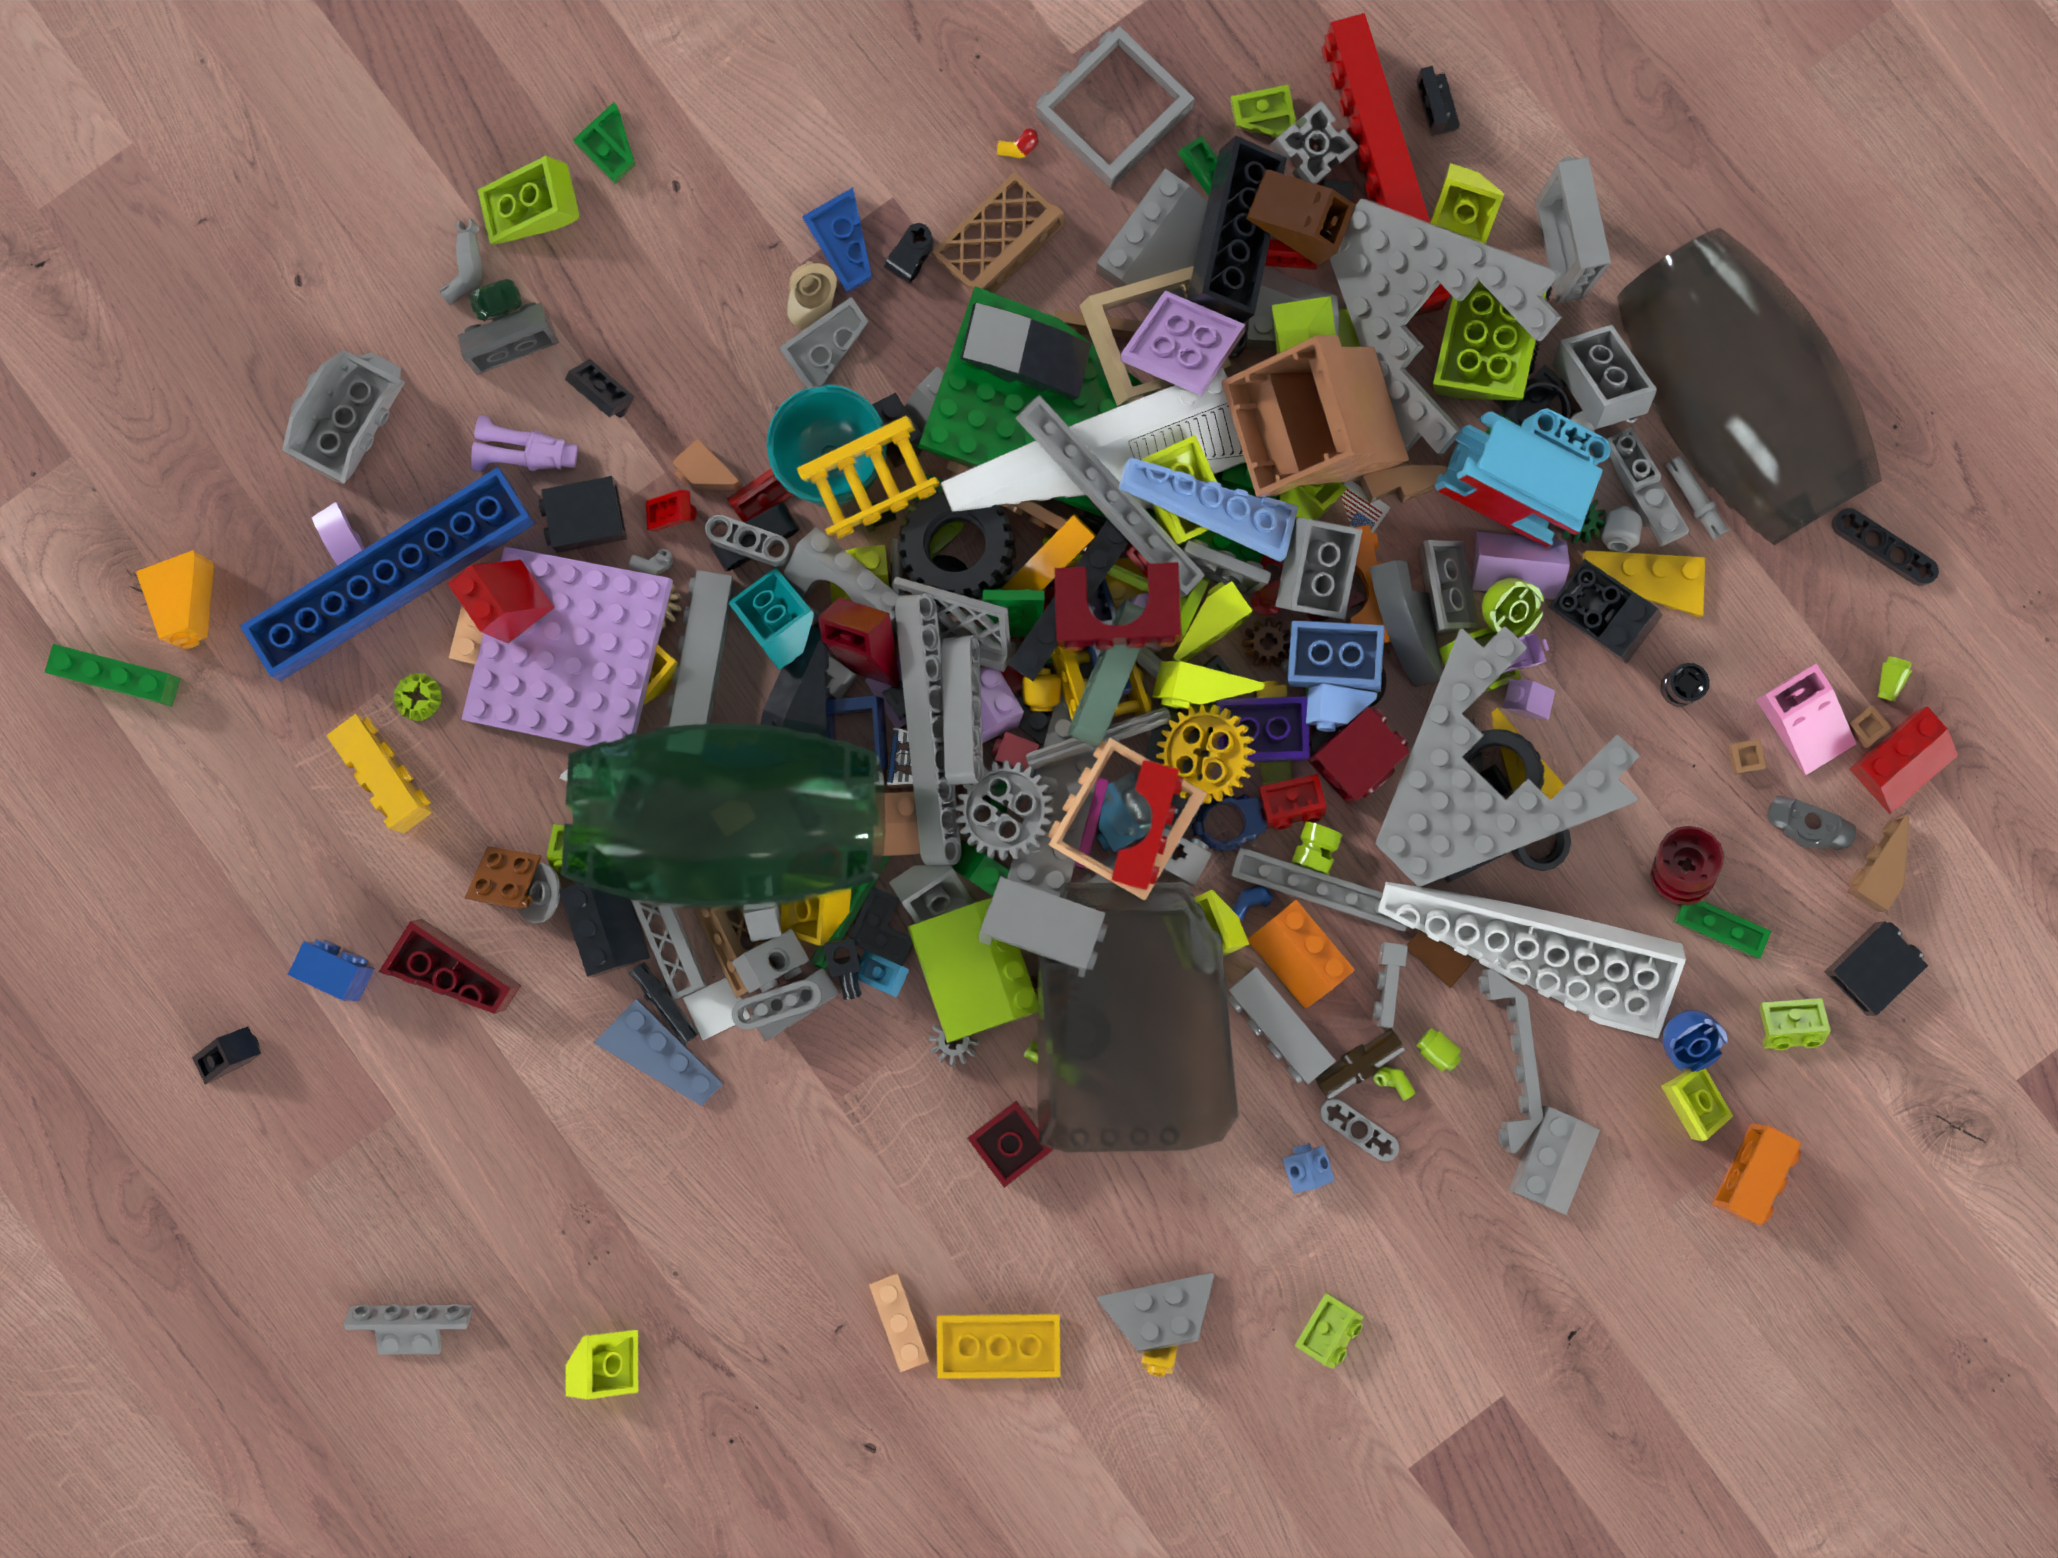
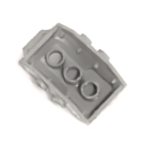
M345 350L340 351L321 364L317 372H313L308 378L307 388L302 397H298L291 407V415L282 451L326 478L344 484L352 476L364 454L372 446L374 441L373 435L377 428L383 426L389 417V409L405 384L400 378L401 367L372 352L363 355H353Z

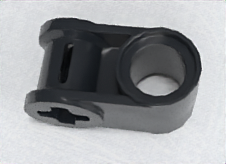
M922 223L910 225L897 246L889 254L884 268L907 283H912L934 247L930 229ZM922 236H924V243L922 241H919L917 244H915V237L920 239Z

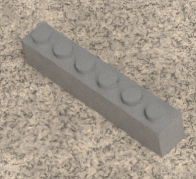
M697 570L696 577H691L688 594L692 596L690 607L685 608L683 624L687 625L685 636L680 637L678 644V653L682 654L680 666H676L673 674V683L677 684L675 695H670L667 711L671 713L670 723L664 725L662 741L666 742L665 747L669 750L701 755L706 736H709L731 606L728 602L733 599L736 580L731 575Z

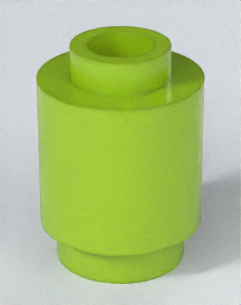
M1432 1027L1416 1044L1421 1050L1420 1054L1441 1072L1445 1069L1451 1072L1462 1060V1057L1459 1056L1462 1049L1440 1030L1436 1032Z

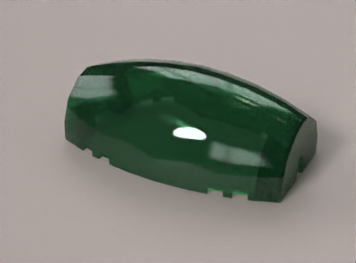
M712 723L654 729V732L639 735L635 733L624 735L625 738L608 743L603 741L568 754L565 805L572 811L573 824H564L561 876L570 881L606 894L641 903L680 909L724 911L762 909L801 903L876 880L881 874L885 844L884 779L880 759L876 752L843 740L837 741L822 737L821 734L810 732L809 734L793 731L792 728L760 724Z

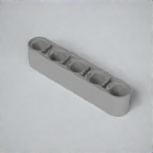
M975 635L944 638L942 641L945 776L949 785L980 783L983 778L979 642Z

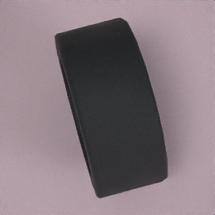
M1566 829L1555 834V846L1545 858L1536 859L1531 857L1526 852L1525 846L1511 852L1518 862L1528 868L1540 871L1554 869L1564 862L1570 852V831Z

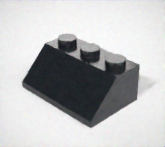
M622 872L587 880L559 890L587 977L594 978L651 958Z

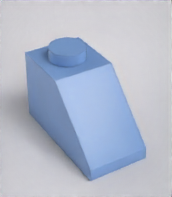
M1324 683L1310 687L1306 724L1317 725V730L1335 731V727L1348 724L1375 701L1377 693Z

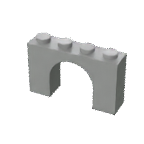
M817 527L798 542L783 576L803 601L819 587L822 580L830 581L842 588L853 602L890 613L893 633L897 626L895 604L901 596Z

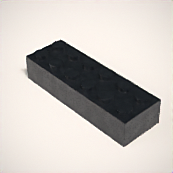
M1236 135L1219 150L1187 300L1240 323L1246 322L1255 315L1271 234L1246 218L1265 171L1268 169L1284 174L1286 157Z

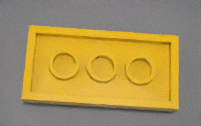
M1060 1313L937 1315V1379L1061 1377Z

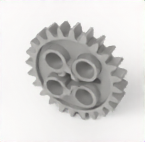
M1005 760L1003 768L1000 769V766L994 761L992 763V771H988L983 766V778L980 783H973L972 785L963 784L968 792L967 795L958 794L957 797L964 801V805L956 806L955 810L963 813L964 816L956 819V822L966 825L960 833L963 836L971 835L967 843L970 846L978 843L976 851L980 854L988 848L987 856L993 859L996 853L999 852L1000 859L1005 861L1008 852H1010L1014 859H1018V850H1022L1029 855L1028 845L1033 844L1039 848L1040 844L1036 838L1038 836L1048 837L1043 828L1044 826H1053V823L1046 818L1049 815L1055 814L1053 809L1047 807L1048 804L1054 802V798L1052 796H1044L1050 790V787L1048 785L1039 786L1044 778L1040 774L1032 778L1034 770L1031 767H1028L1023 772V765L1020 762H1017L1014 769H1012L1011 763ZM1000 783H1007L1006 793L999 797L995 796V787ZM987 795L1002 806L1008 807L1015 814L1026 819L1028 824L1024 826L1009 815L1002 813L993 805L985 802L983 796ZM1026 798H1031L1033 801L1032 808L1027 812H1020V803ZM989 808L991 810L989 820L980 823L978 820L979 812ZM1009 824H1015V835L1011 838H1004V828Z

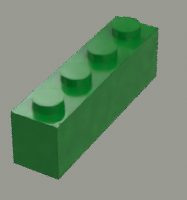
M56 644L52 645L44 673L58 678L171 707L173 706L181 679L169 673Z

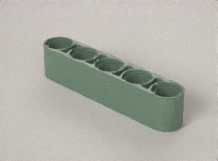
M1124 600L1115 615L1112 625L1120 626L1131 623L1145 609ZM1126 644L1114 645L1113 649L1101 650L1070 724L1068 735L1096 748L1101 744L1141 648H1127Z

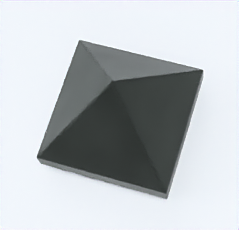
M1497 764L1479 773L1501 795L1512 790Z

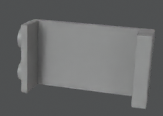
M1000 877L980 930L979 942L991 945L993 939L1079 968L1078 976L1084 978L1087 969L1093 970L1098 956V952L1093 951L1096 941L1103 942L1108 925L1104 924L1103 921L1106 913Z

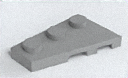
M850 297L779 347V350L807 389L822 387L869 321L853 298Z

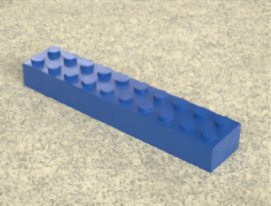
M497 467L240 625V628L270 677L283 681L536 525L507 476Z

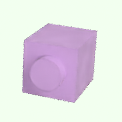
M1510 679L1503 709L1525 718L1549 720L1555 690L1535 681Z

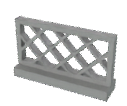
M895 578L893 581V591L899 596L907 595L903 590L911 592L913 595L928 593L944 605L941 608L936 605L937 618L939 619L938 629L941 654L944 638L975 635L979 642L980 665L1002 672L1005 671L1009 661L1016 652L1015 643L1010 641L1008 608L903 578ZM958 606L966 608L971 614L967 616ZM950 611L958 621L954 622L946 612ZM986 614L999 617V622L995 624ZM978 619L986 629L982 630L973 621ZM896 627L894 630V640L898 641V633Z

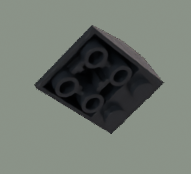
M1585 558L1548 607L1625 664H1627L1663 616L1659 608Z

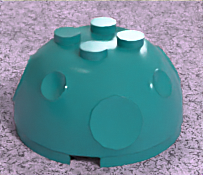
M826 384V386L802 389L782 403L770 422L766 441L769 464L775 477L785 489L804 501L820 507H826L816 484H812L811 481L805 482L802 480L796 468L883 427L884 424L873 405L862 395L849 388ZM887 444L882 446L883 451L881 453L884 460L886 459ZM863 455L855 459L856 464L854 467L865 491H867L878 478V473L871 458ZM836 468L828 472L829 477L826 479L838 505L848 504L851 500L855 499L843 470L839 471Z

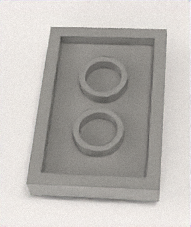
M1196 539L1187 540L1180 546L1183 552L1205 574V577L1209 578L1212 582L1217 584L1223 582L1226 585L1232 581L1240 593L1248 596L1269 582L1271 572L1263 570V566L1259 563L1252 561L1245 563L1235 559L1236 556L1231 552L1212 550L1208 548L1207 543Z

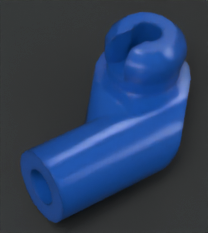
M1263 886L1245 889L1240 893L1232 910L1242 921L1250 906L1260 904L1266 907L1271 904L1273 895Z

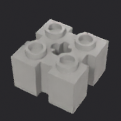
M1322 101L1296 122L1300 129L1294 123L1270 144L1275 153L1286 157L1287 160L1290 159L1296 166V169L1292 172L1295 178L1314 184L1331 171L1327 165L1328 163L1334 168L1358 148L1344 129L1337 133L1331 125L1336 118ZM1313 142L1318 146L1314 151L1309 146Z

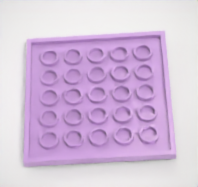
M504 547L501 562L522 560L555 608L508 644L483 633L461 720L631 756L673 580L662 576Z

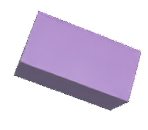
M1477 531L1472 590L1487 592L1499 580L1509 577L1521 578L1539 588L1544 599L1554 600L1565 585L1570 567L1567 541L1552 539V546L1547 548L1525 536Z

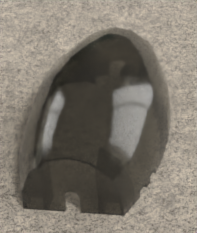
M1717 228L1684 244L1641 273L1618 294L1617 300L1624 332H1627L1632 347L1630 351L1657 389L1652 404L1670 436L1710 489L1713 487L1725 500L1724 503L1730 509L1734 508L1746 519L1745 523L1761 534L1771 544L1775 546L1882 481L1875 445L1863 408L1849 376L1829 340L1805 306L1785 283L1752 251L1723 229Z

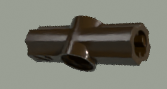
M1390 1028L1367 1044H1361L1344 1054L1339 1062L1328 1067V1069L1315 1078V1081L1327 1099L1330 1100L1354 1083L1359 1084L1380 1070L1379 1067L1402 1054L1405 1048L1398 1036Z

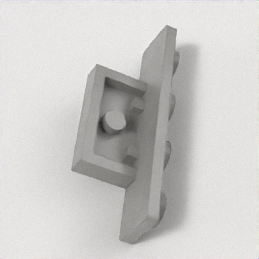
M459 1304L358 1305L349 1308L344 1321V1329L375 1330L378 1355L440 1354L442 1348L440 1329H466L473 1311L471 1305Z

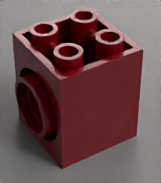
M1370 707L1365 708L1348 724L1342 725L1307 759L1346 803L1356 802L1361 797L1366 798L1375 792L1394 774V767L1410 753L1406 747L1408 744L1407 740L1398 731L1392 732L1385 724L1387 722L1386 717L1377 708L1373 710Z

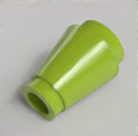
M1888 656L1887 661L1882 664L1879 694L1877 697L1896 702L1897 697L1913 672L1910 670L1912 663Z

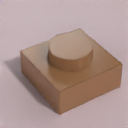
M1873 705L1868 706L1848 722L1851 732L1865 748L1872 745L1892 728Z
M1760 739L1728 745L1734 775L1767 768Z

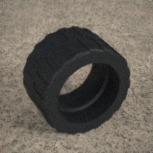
M1502 729L1481 731L1484 736L1463 756L1471 764L1473 758L1480 751L1488 747L1502 746L1509 748L1522 759L1526 769V780L1530 779L1540 790L1544 785L1545 779H1543L1545 770L1541 762V756L1534 748V745L1518 733Z

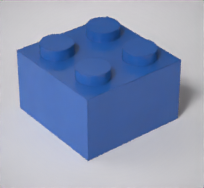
M315 939L314 942L303 941L287 975L342 1001H359L375 968L366 965L368 959L363 956L344 951L341 953L339 952L341 946L328 940Z

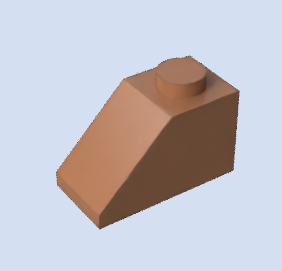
M698 438L672 462L677 470L674 475L685 487L689 483L696 490L738 491L742 487L739 480Z

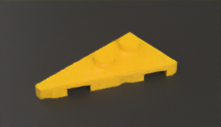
M1498 707L1491 712L1494 729L1508 730L1520 734ZM1500 746V755L1505 775L1508 777L1509 785L1512 788L1510 790L1512 795L1526 781V769L1517 753L1509 748ZM1541 758L1545 770L1543 776L1545 780L1541 791L1551 800L1565 785Z

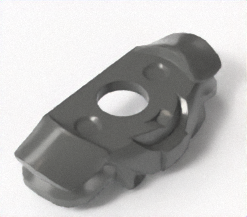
M1776 796L1768 810L1767 817L1769 822L1773 826L1783 829V835L1791 838L1801 847H1812L1821 850L1829 847L1841 850L1848 848L1856 837V827L1854 824L1839 815L1797 799ZM1814 813L1819 816L1821 820L1819 829L1813 830L1807 827L1805 823L1807 814Z

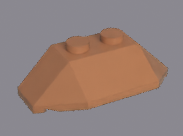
M914 792L860 794L833 799L834 830L864 857L921 855Z

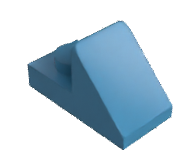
M865 950L861 957V971L856 973L859 981L897 998L909 969Z

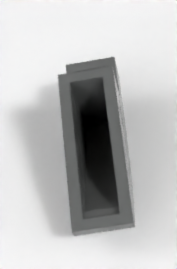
M1394 560L1369 567L1373 588L1386 631L1414 687L1439 682L1442 676V668L1429 594L1412 591L1407 561Z

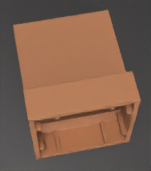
M1317 335L1221 381L1256 497L1277 496L1301 485L1361 481L1365 475L1392 468L1409 461L1374 347H1341L1338 335Z

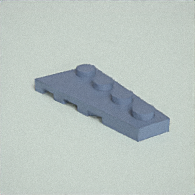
M638 999L594 1042V1044L701 1106L724 1084Z

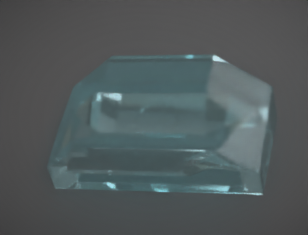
M1134 771L1107 787V796L1100 809L1117 836L1133 835L1140 839L1150 831L1152 811L1147 800L1135 790L1138 778Z

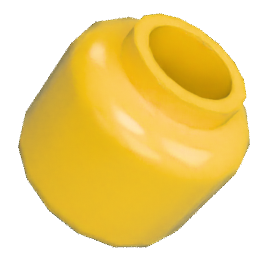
M1043 667L1033 682L1024 676L1022 679L1023 703L1030 706V711H1053L1054 706L1061 702V678L1057 674H1052L1049 667Z

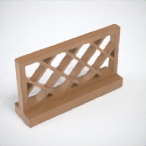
M1014 172L951 232L931 254L971 292H973L976 286L995 293L1066 224L1063 211L1055 204L1052 206ZM1017 184L1023 189V199H1007V191ZM1027 205H1040L1045 209L1039 217L1027 218ZM1002 206V219H986L987 210L991 207ZM1007 206H1023V218L1006 219ZM1006 225H1023V233L1017 238H1006ZM981 226V239L965 240V232L970 227ZM986 226H1002V238L986 239ZM1002 245V253L997 258H985V246ZM965 246H981V258L965 259ZM949 247H960V259L948 260L942 254ZM981 265L980 274L971 282L964 275V266Z

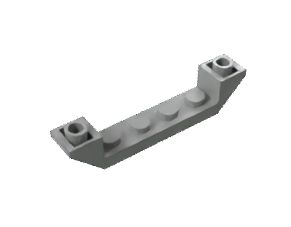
M1494 969L1482 970L1483 976H1479L1478 979L1481 995L1485 994L1486 1000L1510 998V1004H1507L1506 1011L1508 1021L1513 1022L1514 1034H1511L1510 1042L1513 1053L1517 1052L1518 1065L1514 1066L1516 1082L1521 1083L1522 1095L1518 1096L1520 1113H1525V1119L1501 1121L1502 1128L1498 1129V1139L1500 1146L1505 1147V1152L1517 1153L1543 1119L1528 996Z

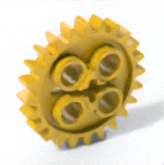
M1201 704L1198 713L1195 707L1190 706L1188 710L1189 716L1179 711L1178 717L1180 721L1178 723L1172 720L1168 721L1172 730L1171 732L1162 730L1161 733L1167 737L1166 742L1161 741L1157 743V745L1164 748V752L1157 754L1156 757L1165 761L1164 765L1179 768L1178 775L1184 776V780L1207 792L1203 799L1204 803L1210 804L1212 795L1216 801L1221 802L1223 801L1222 792L1228 796H1233V785L1239 788L1243 787L1239 778L1241 776L1250 777L1244 769L1245 766H1254L1255 764L1247 760L1248 755L1256 753L1255 750L1247 748V744L1251 743L1254 739L1249 736H1243L1249 728L1245 725L1237 727L1241 718L1234 716L1230 719V710L1224 709L1220 714V707L1213 705L1209 712L1208 706ZM1212 727V728H1213V732H1212V733L1210 734V736H1209V732H1208V731H1209V728ZM1198 728L1200 738L1196 743L1192 744L1189 740V735L1193 729ZM1226 734L1229 738V744L1225 749L1220 750L1218 740L1222 735ZM1210 751V756L1202 757L1201 752ZM1191 758L1193 768L1189 773L1185 774L1183 763L1186 759ZM1220 764L1222 774L1218 779L1214 780L1211 776V770L1215 765ZM1202 772L1203 778L1199 781L1198 776ZM1181 790V798L1185 799L1190 796L1188 792Z

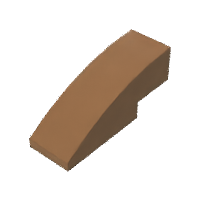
M1437 465L1398 466L1365 475L1361 479L1360 484L1369 504L1394 493H1397L1400 502L1403 503L1436 489L1435 483L1438 475H1445L1447 467Z

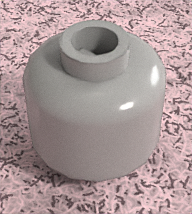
M1619 506L1604 515L1603 520L1606 523L1602 527L1601 540L1607 545L1608 549L1624 553L1639 544L1643 521L1641 516L1633 511L1632 508Z

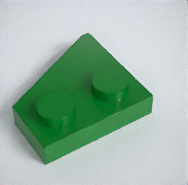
M615 102L607 107L573 139L575 145L614 185L636 165L620 111Z

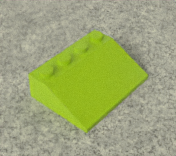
M1480 281L1463 301H1457L1452 297L1433 382L1435 394L1460 399L1523 400L1536 340ZM1546 292L1542 295L1544 299L1546 297Z
M992 898L967 905L908 927L947 1043L1041 1011L1020 948L996 939L992 940L991 945L979 942L980 930Z

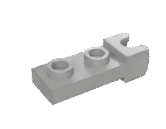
M1388 942L1380 944L1378 965L1384 966L1383 972H1378L1376 989L1381 990L1380 1002L1375 1001L1373 1020H1378L1377 1027L1393 1028L1399 969L1406 966L1408 945Z

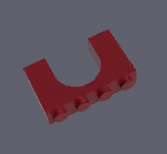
M1179 562L1147 563V606L1136 620L1120 626L1103 623L1090 611L1086 567L1055 568L1056 634L1058 646L1064 647L1065 651L1083 650V646H1095V649L1109 650L1113 649L1114 645L1126 644L1127 648H1143L1145 643H1157L1159 647H1172L1176 645V642H1182Z

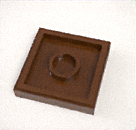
M1421 930L1406 944L1408 945L1407 951L1449 988L1456 983L1476 960V958L1468 954L1465 956L1455 951L1454 947L1440 940L1437 942L1427 937V933Z

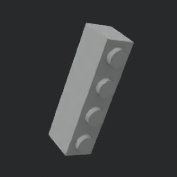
M1257 967L1251 969L1227 990V993L1230 995L1227 999L1229 1004L1237 1013L1242 1010L1250 1018L1247 1025L1257 1036L1263 1034L1270 1042L1266 1046L1277 1060L1283 1057L1290 1066L1286 1071L1297 1083L1303 1081L1308 1085L1336 1061Z

